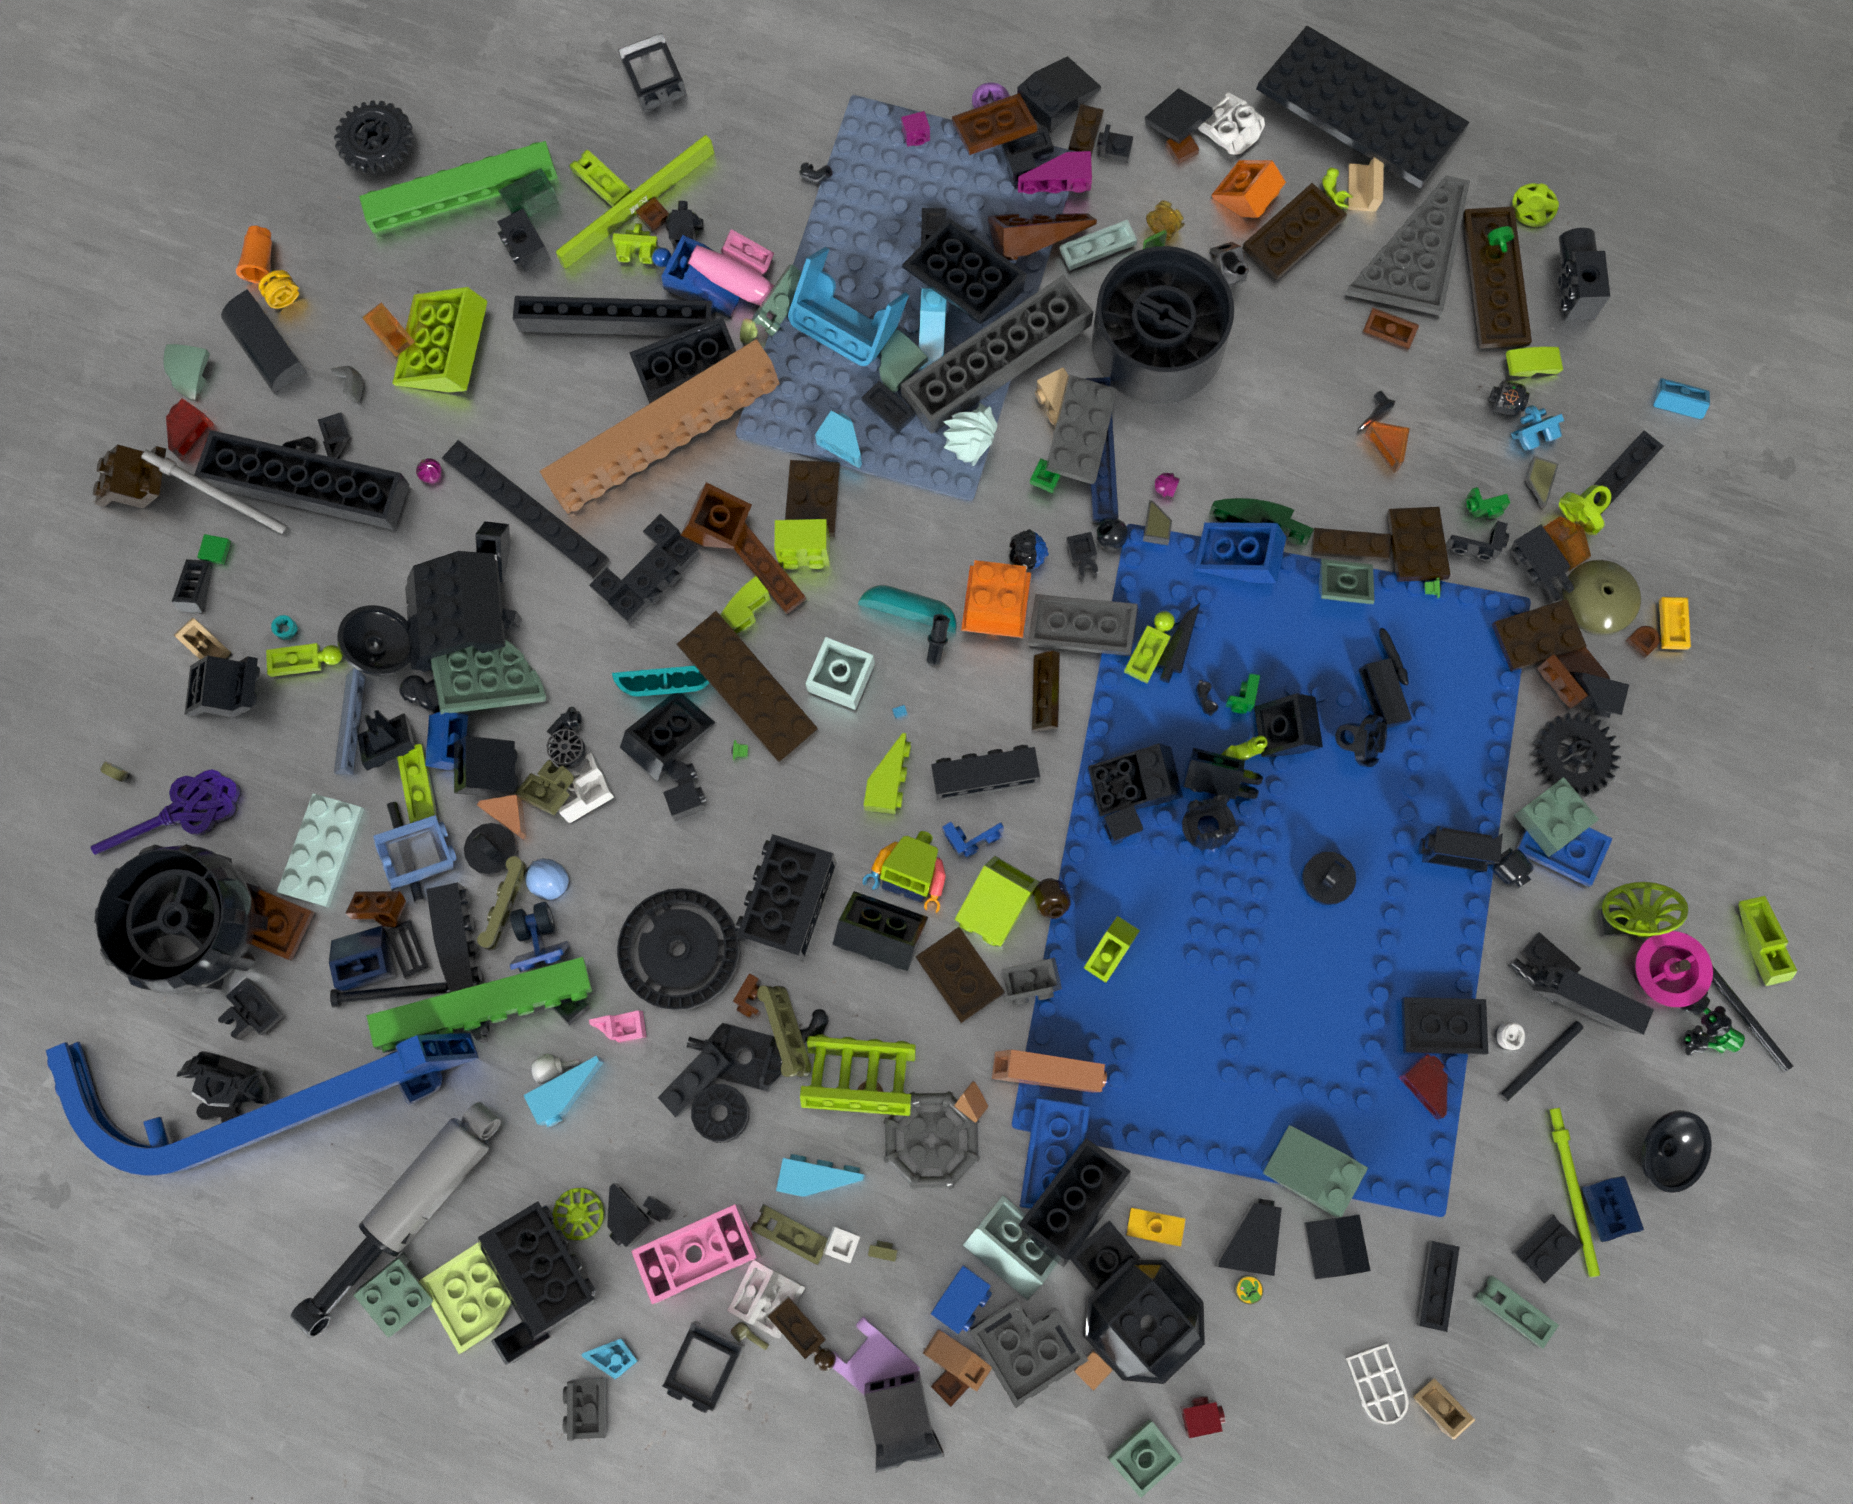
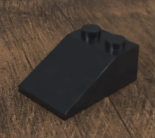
M1067 56L1034 72L1017 87V94L1021 95L1034 120L1043 128L1047 127L1048 132L1051 134L1080 108V104L1083 105L1101 89V85Z
M673 693L625 730L620 749L658 781L668 773V767L671 763L681 761L715 725V721L684 694Z

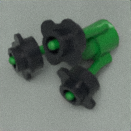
M1708 992L1696 1003L1681 1008L1683 1011L1688 1010L1694 1015H1699L1702 1012L1706 1014L1701 1018V1024L1706 1026L1707 1033L1703 1032L1702 1026L1697 1025L1695 1029L1688 1030L1684 1035L1683 1044L1686 1047V1055L1692 1056L1693 1052L1702 1054L1706 1051L1707 1047L1715 1049L1720 1053H1723L1726 1049L1734 1053L1743 1046L1745 1036L1732 1027V1020L1725 1014L1726 1009L1723 1006H1717L1714 1011L1708 1008L1710 999L1707 997ZM1709 1036L1714 1037L1716 1043L1709 1042Z

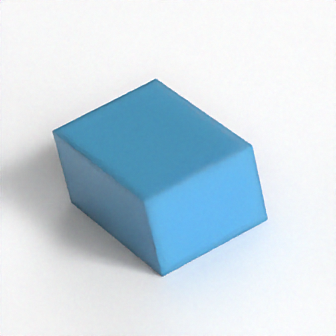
M905 705L892 709L895 719L907 715Z

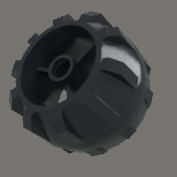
M155 844L143 848L139 855L127 861L120 868H115L108 877L107 884L100 896L94 916L97 937L101 946L100 954L108 966H114L122 975L128 978L130 985L141 989L165 994L188 992L212 994L221 991L224 982L223 978L233 969L248 971L256 961L248 950L253 942L255 932L266 931L268 927V917L256 914L253 899L261 889V886L254 876L239 872L232 865V858L202 847L188 844L163 847ZM207 891L213 902L214 914L210 910L203 909ZM177 892L175 902H170ZM169 934L186 937L199 949L187 958L174 961L166 951L162 937Z

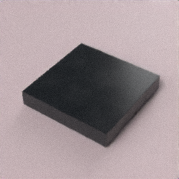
M1178 88L1144 118L1147 125L1179 144L1213 115V108Z

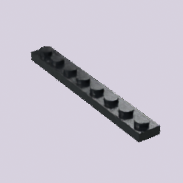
M457 440L442 457L445 463L591 578H594L609 561L608 556L461 441Z

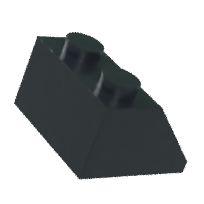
M1296 693L1254 706L1258 736H1264L1268 742L1261 753V757L1302 754L1323 748L1316 698L1314 696Z

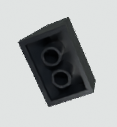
M853 891L838 920L832 945L891 965L894 968L908 971L916 954L928 917Z

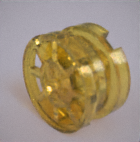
M1162 200L1155 206L1154 211H1150L1146 215V221L1155 234L1165 230L1167 232L1166 241H1169L1176 232L1184 227L1185 223L1181 222L1184 218L1178 209L1174 211L1171 208L1172 204L1170 202Z

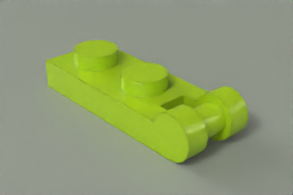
M585 150L578 161L574 160L569 165L576 176L586 182L612 207L632 192L621 179L589 150Z

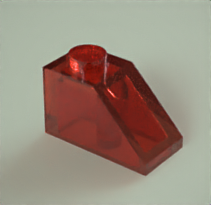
M183 398L171 407L169 414L166 416L168 449L181 461L186 458L214 424L203 412Z
M1429 1054L1420 1057L1398 1078L1436 1120L1442 1119L1447 1115L1448 1075L1443 1071L1445 1067L1437 1057H1431Z

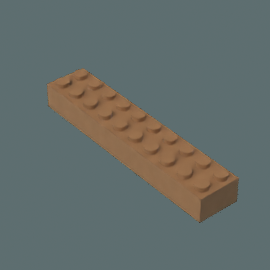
M756 339L539 472L566 513L577 511L583 507L584 503L602 496L607 489L614 485L622 484L630 475L643 471L648 467V464L666 457L676 447L687 444L697 434L707 432L715 423L720 420H726L738 409L751 405L756 398L763 394L771 393L780 384L773 363Z

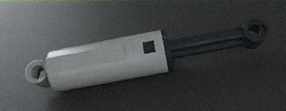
M482 1102L472 1105L464 1113L462 1121L457 1118H451L359 1223V1228L366 1238L313 1298L303 1300L294 1308L290 1319L308 1338H314L326 1329L331 1321L330 1312L383 1251L393 1257L399 1255L488 1152L489 1147L485 1140L498 1130L501 1121Z

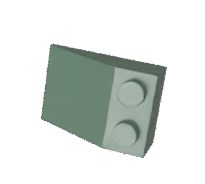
M1289 1125L1265 1167L1263 1174L1334 1217H1342L1368 1167Z

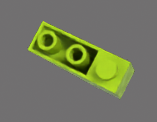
M906 733L900 735L868 778L864 798L865 811L896 815L897 807L902 808L904 792H899L901 782L905 783L907 776V767H903L904 757H909L911 742L907 741Z

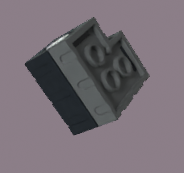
M1015 1298L969 1328L971 1335L979 1345L980 1350L994 1370L995 1375L1009 1395L1015 1408L1022 1405L1028 1398H1032L1048 1388V1385L1054 1381L1057 1382L1071 1373L1077 1366H1081L1089 1361L1055 1307L1042 1318L1039 1317L1031 1322L1018 1299Z

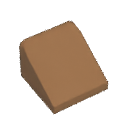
M974 1081L954 1105L955 1108L975 1123L989 1107Z
M1092 1349L1086 1355L1089 1361L1081 1366H1077L1073 1371L1094 1391L1113 1370Z

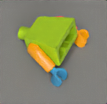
M920 831L916 839L903 836L899 842H893L882 848L871 867L872 873L864 876L863 885L866 886L868 880L874 878L875 884L872 890L879 888L880 879L925 897L929 893L931 896L925 902L924 908L927 910L928 902L935 901L937 903L935 913H937L940 909L938 896L942 895L946 874L943 861L937 857L938 848L930 845L933 840L932 835L926 831Z

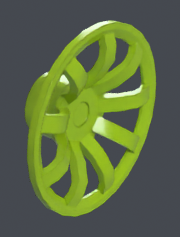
M1633 882L1611 890L1602 902V912L1607 922L1613 927L1638 937L1648 938L1654 935L1669 933L1679 928L1687 919L1688 904L1679 892L1668 886L1653 882ZM1644 888L1643 904L1639 903L1632 889ZM1652 889L1664 892L1656 899L1653 905H1650ZM1620 893H1624L1629 899L1631 906L1615 897ZM1672 897L1679 903L1662 907L1666 900ZM1609 905H1617L1623 910H1616L1610 913ZM1671 911H1681L1678 920L1666 914ZM1624 917L1629 921L1623 926L1614 919ZM1660 921H1667L1671 924L1666 928L1659 929Z

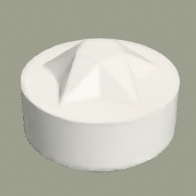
M1505 1022L1499 1026L1497 1041L1502 1048L1517 1050L1523 1045L1525 1032L1520 1024Z

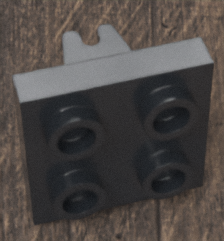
M379 710L374 711V719L370 715H365L368 730L358 734L357 737L362 765L367 771L380 767L387 761L398 756H404L415 749L410 721L405 713L390 720Z

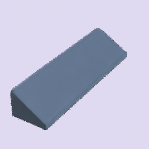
M355 668L346 676L334 767L335 774L353 775L358 742L357 735L359 734L366 676Z

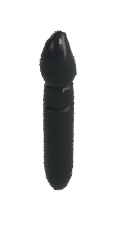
M1380 628V640L1388 658L1392 660L1398 680L1401 684L1407 686L1409 684L1408 672L1403 667L1402 660L1388 631Z

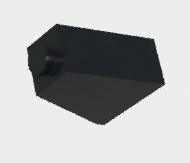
M1258 1199V1204L1250 1203L1216 1259L1215 1267L1274 1276L1282 1208L1275 1207V1201Z

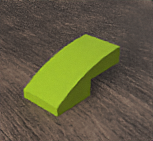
M1529 347L1506 352L1510 376L1531 377L1536 373L1558 374L1563 371L1559 347Z

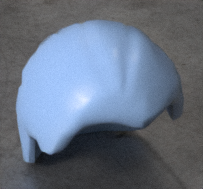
M546 858L532 861L524 876L526 887L529 891L544 900L558 898L566 891L569 882L565 868L556 861Z

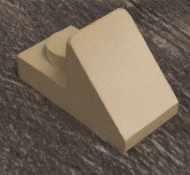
M1435 1378L1414 1396L1415 1401L1432 1417L1439 1429L1454 1440L1475 1421L1468 1411Z

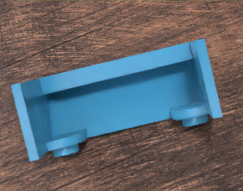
M824 247L806 258L789 309V321L794 328L860 366H867L876 359L896 330L909 294L903 293L887 304L886 308L879 310L875 314L873 320L833 297L836 289L835 281L832 276L822 271L829 252V248Z

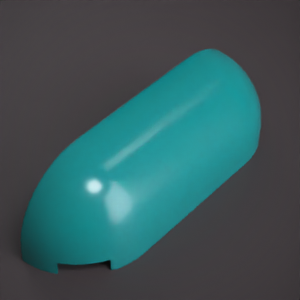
M877 585L866 590L858 601L860 606L933 626L934 615L943 614L950 618L947 631L956 633L957 623L952 609L944 602L888 585Z
M695 666L612 673L613 680L621 691L637 697L694 692L709 685V682Z

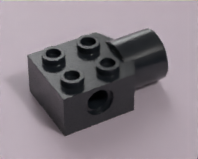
M1575 228L1559 236L1562 269L1558 275L1557 283L1558 288L1562 291L1560 309L1564 311L1565 321L1595 320L1611 297L1605 251H1597L1594 230L1590 228Z

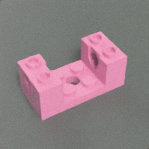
M734 1204L631 1251L652 1304L666 1300L694 1285L761 1257L740 1204ZM693 1245L698 1246L702 1251V1257L698 1262H691L687 1257V1251Z

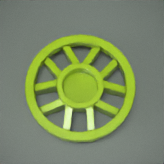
M573 1188L564 1192L556 1200L552 1215L556 1229H560L566 1238L570 1240H585L593 1236L600 1229L605 1211L603 1203L596 1193L586 1188ZM575 1192H580V1203H575ZM585 1193L591 1195L594 1199L585 1203ZM568 1195L570 1196V1205L562 1202ZM597 1202L599 1209L590 1212L588 1207ZM559 1206L567 1208V1214L558 1213ZM599 1213V1219L596 1224L590 1216ZM558 1217L567 1218L562 1226L559 1224ZM586 1222L593 1227L589 1233L583 1225ZM569 1223L573 1224L570 1234L564 1231ZM578 1227L583 1232V1236H574Z

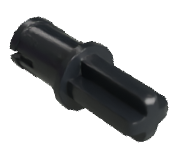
M936 614L933 617L932 631L927 638L930 644L926 661L929 664H940L943 647L948 643L946 636L950 618L946 615Z

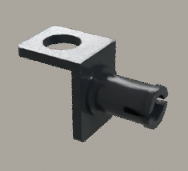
M1229 242L1210 248V252L1218 256L1221 274L1226 279L1228 285L1247 278L1249 269L1246 268L1248 264L1244 262L1242 246Z

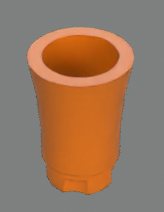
M257 225L248 228L247 234L244 237L241 257L236 268V274L241 279L251 283H259L264 276L271 273L272 241L270 230Z

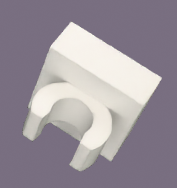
M833 1226L823 1253L851 1263L860 1236Z

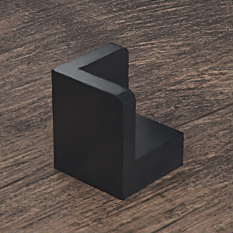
M1134 805L1105 816L1102 821L1112 846L1122 843L1124 838L1143 830Z

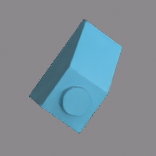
M830 411L815 434L817 445L860 468L862 465L861 454L853 422L843 413L837 414Z

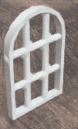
M1385 1343L1371 1349H1365L1363 1352L1346 1357L1345 1359L1361 1399V1405L1368 1416L1377 1423L1385 1425L1395 1424L1400 1421L1407 1413L1409 1401L1407 1389L1403 1384L1389 1344ZM1385 1347L1393 1365L1385 1368V1365H1382L1377 1351ZM1371 1352L1374 1353L1380 1369L1373 1373L1368 1371L1363 1355ZM1359 1357L1365 1376L1356 1378L1350 1362L1351 1359ZM1393 1370L1401 1387V1390L1394 1392V1389H1391L1386 1373ZM1379 1375L1381 1378L1383 1377L1389 1393L1382 1397L1377 1395L1371 1379ZM1365 1380L1369 1384L1374 1397L1373 1400L1365 1402L1359 1386V1382ZM1403 1394L1405 1403L1403 1411L1400 1412L1395 1397ZM1388 1399L1390 1402L1392 1401L1397 1418L1391 1421H1387L1380 1403ZM1375 1404L1382 1420L1375 1418L1369 1411L1368 1406Z

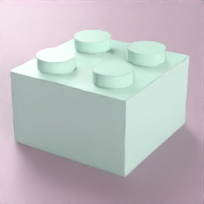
M825 637L805 683L808 692L856 710L875 665L874 655Z

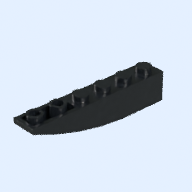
M458 882L426 889L433 939L440 967L450 993L479 985V982H482V972L480 967L476 966L475 956H478V946L476 941L472 940L471 930H474V920L472 915L468 914L467 904H470L468 889H465ZM487 1020L480 1022V1027L470 1030L476 1041L488 1042L487 1035L490 1034V1024Z

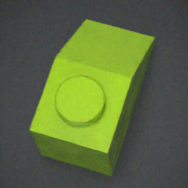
M1117 916L1084 969L1107 983L1140 930Z

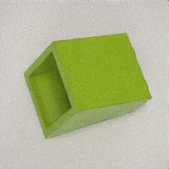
M994 856L983 866L954 920L960 923L959 926L968 932L974 931L983 936L982 939L986 943L1001 947L1007 940L1040 881Z

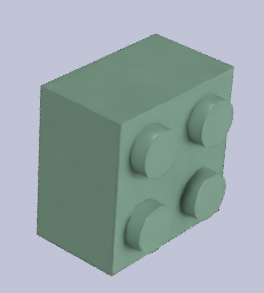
M1564 777L1514 814L1516 819L1548 857L1559 851L1599 820Z

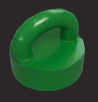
M1503 226L1492 230L1487 235L1489 245H1500L1501 251L1506 253L1508 251L1506 242L1514 238L1512 227Z

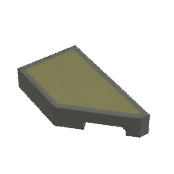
M1534 456L1525 482L1539 501V506L1545 508L1559 464Z
M1149 500L1143 541L1168 545L1172 520L1154 501Z

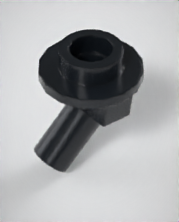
M569 707L551 725L547 732L552 735L554 732L562 730L564 726L569 730L577 732L579 726L582 725L581 713L575 707Z

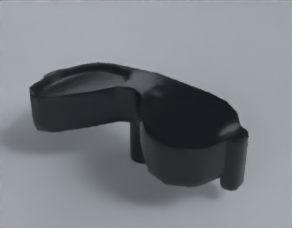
M306 436L285 442L282 446L293 449L301 446L307 451H313L316 438Z
M1200 680L1196 686V693L1203 712L1212 716L1217 712L1219 706L1217 703L1207 700V695L1212 688L1211 684Z

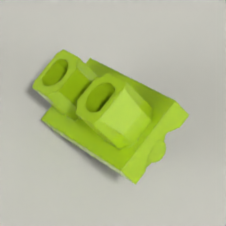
M635 223L634 230H626L625 234L613 233L612 240L619 262L628 263L631 261L632 253H639L641 263L653 264L652 254L657 248H660L658 246L657 236H651L650 231H643L641 223Z

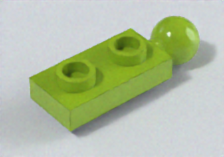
M1161 611L1155 616V628L1147 625L1124 673L1145 683L1149 682L1171 636L1164 633L1171 630L1175 623L1174 616L1170 612Z
M317 643L266 650L267 674L270 677L322 670V661L328 665H336L342 660V654L336 645H328L322 651H320V645Z

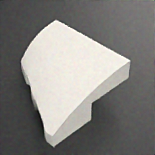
M592 752L585 757L588 762L578 773L575 770L572 772L574 780L566 790L570 796L558 810L569 823L614 798L609 783Z

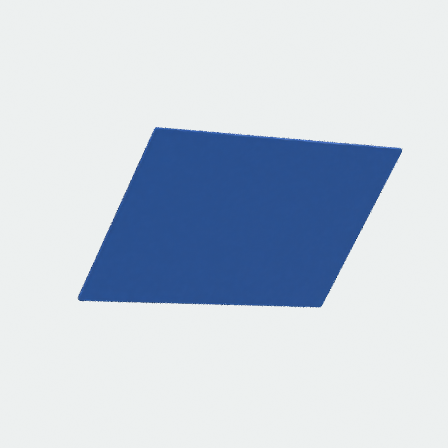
M1128 524V539L1122 546L1112 601L1138 604L1132 654L1147 625L1155 628L1154 618L1159 612L1168 611L1175 619L1173 628L1164 632L1171 636L1167 644L1168 646L1185 614L1199 603L1200 606L1182 673L1173 672L1169 683L1160 680L1163 668L1156 666L1149 682L1145 683L1124 673L1131 656L1106 653L1101 655L1058 879L1066 885L1071 905L1069 910L1060 918H1051L1043 960L1055 957L1062 989L1053 992L1054 997L1038 1000V996H1036L1025 1052L1105 1064L1104 1071L1107 1073V1081L1102 1088V1092L1094 1093L1019 1083L1012 1127L1017 1130L1031 1132L1036 1096L1091 1105L1086 1138L1096 1146L1279 1184L1264 1175L1263 1171L1287 1127L1290 1125L1368 1167L1352 1199L1443 1217L1446 1215L1468 1055L1403 1053L1402 998L1476 999L1493 879V865L1488 864L1487 872L1424 863L1422 862L1423 854H1419V845L1421 838H1424L1436 826H1440V830L1448 828L1492 835L1493 839L1499 836L1522 669L1510 671L1492 624L1495 621L1530 611L1531 600L1524 596L1440 581V598H1437V595L1425 594L1424 587L1425 582H1434L1436 580L1397 582L1395 572L1373 569L1374 604L1321 599L1318 590L1321 559L1283 552L1277 584L1251 583L1196 571L1195 565L1201 536L1171 531L1169 544L1162 545L1143 541L1145 526ZM1384 628L1391 636L1402 660L1403 667L1408 672L1409 684L1406 686L1400 683L1412 719L1409 723L1387 728L1385 749L1383 753H1378L1376 757L1379 758V762L1373 767H1364L1356 762L1354 752L1344 750L1337 744L1335 734L1336 730L1344 724H1361L1366 716L1369 714L1374 715L1358 669L1368 663L1389 659L1379 637V629ZM1249 674L1260 675L1254 706L1296 693L1314 696L1316 698L1323 748L1302 754L1261 757L1260 753L1245 760L1244 769L1259 773L1263 776V781L1260 785L1241 782V784L1252 786L1259 790L1257 798L1249 799L1237 796L1236 800L1230 799L1226 804L1235 818V824L1239 829L1238 833L1227 845H1222L1220 848L1213 850L1205 849L1201 851L1197 847L1192 846L1186 840L1182 831V820L1187 812V805L1195 799L1200 802L1204 799H1213L1216 796L1206 792H1194L1184 787L1185 775L1193 748L1222 754L1231 745L1236 746L1258 736L1254 707L1251 712L1247 711L1244 714L1233 712L1231 708L1226 707L1228 697L1230 695L1241 697L1239 696L1241 682L1246 681ZM1200 680L1211 684L1212 688L1207 695V700L1213 701L1219 706L1217 712L1212 716L1205 714L1201 708L1196 693V686ZM1346 730V740L1353 743V733L1350 730ZM1158 743L1171 747L1183 797L1163 804L1135 809L1143 830L1124 838L1122 843L1112 846L1102 823L1105 816H1099L1088 766ZM1204 816L1198 821V829L1202 834L1211 833L1219 829V823L1212 816ZM1322 852H1335L1343 855L1351 862L1356 872V885L1352 894L1345 901L1338 904L1322 905L1313 901L1306 894L1302 881V872L1306 863L1313 856ZM1119 916L1139 929L1140 932L1107 983L1084 969L1115 918Z

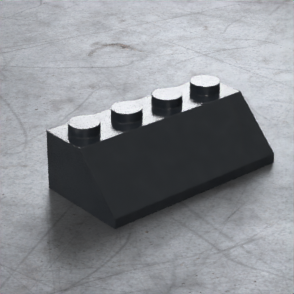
M721 317L631 351L629 354L650 404L736 352V348L725 321Z
M1085 1138L1019 1223V1227L1041 1251L1064 1268L1129 1183L1131 1171Z

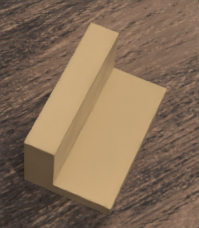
M1375 157L1370 161L1369 165L1351 163L1348 165V193L1353 195V198L1347 197L1349 210L1377 211L1383 201L1384 163Z

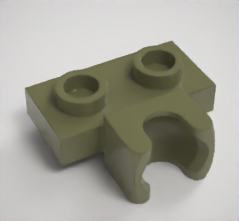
M548 760L537 773L540 777L530 773L515 794L522 800L555 816L570 796L566 790L573 782L574 776L564 766L558 768L551 760Z

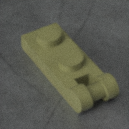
M763 1204L759 1211L761 1212L757 1222H753L750 1229L804 1259L819 1265L824 1255L823 1251L828 1238ZM771 1218L778 1221L773 1231L766 1228Z

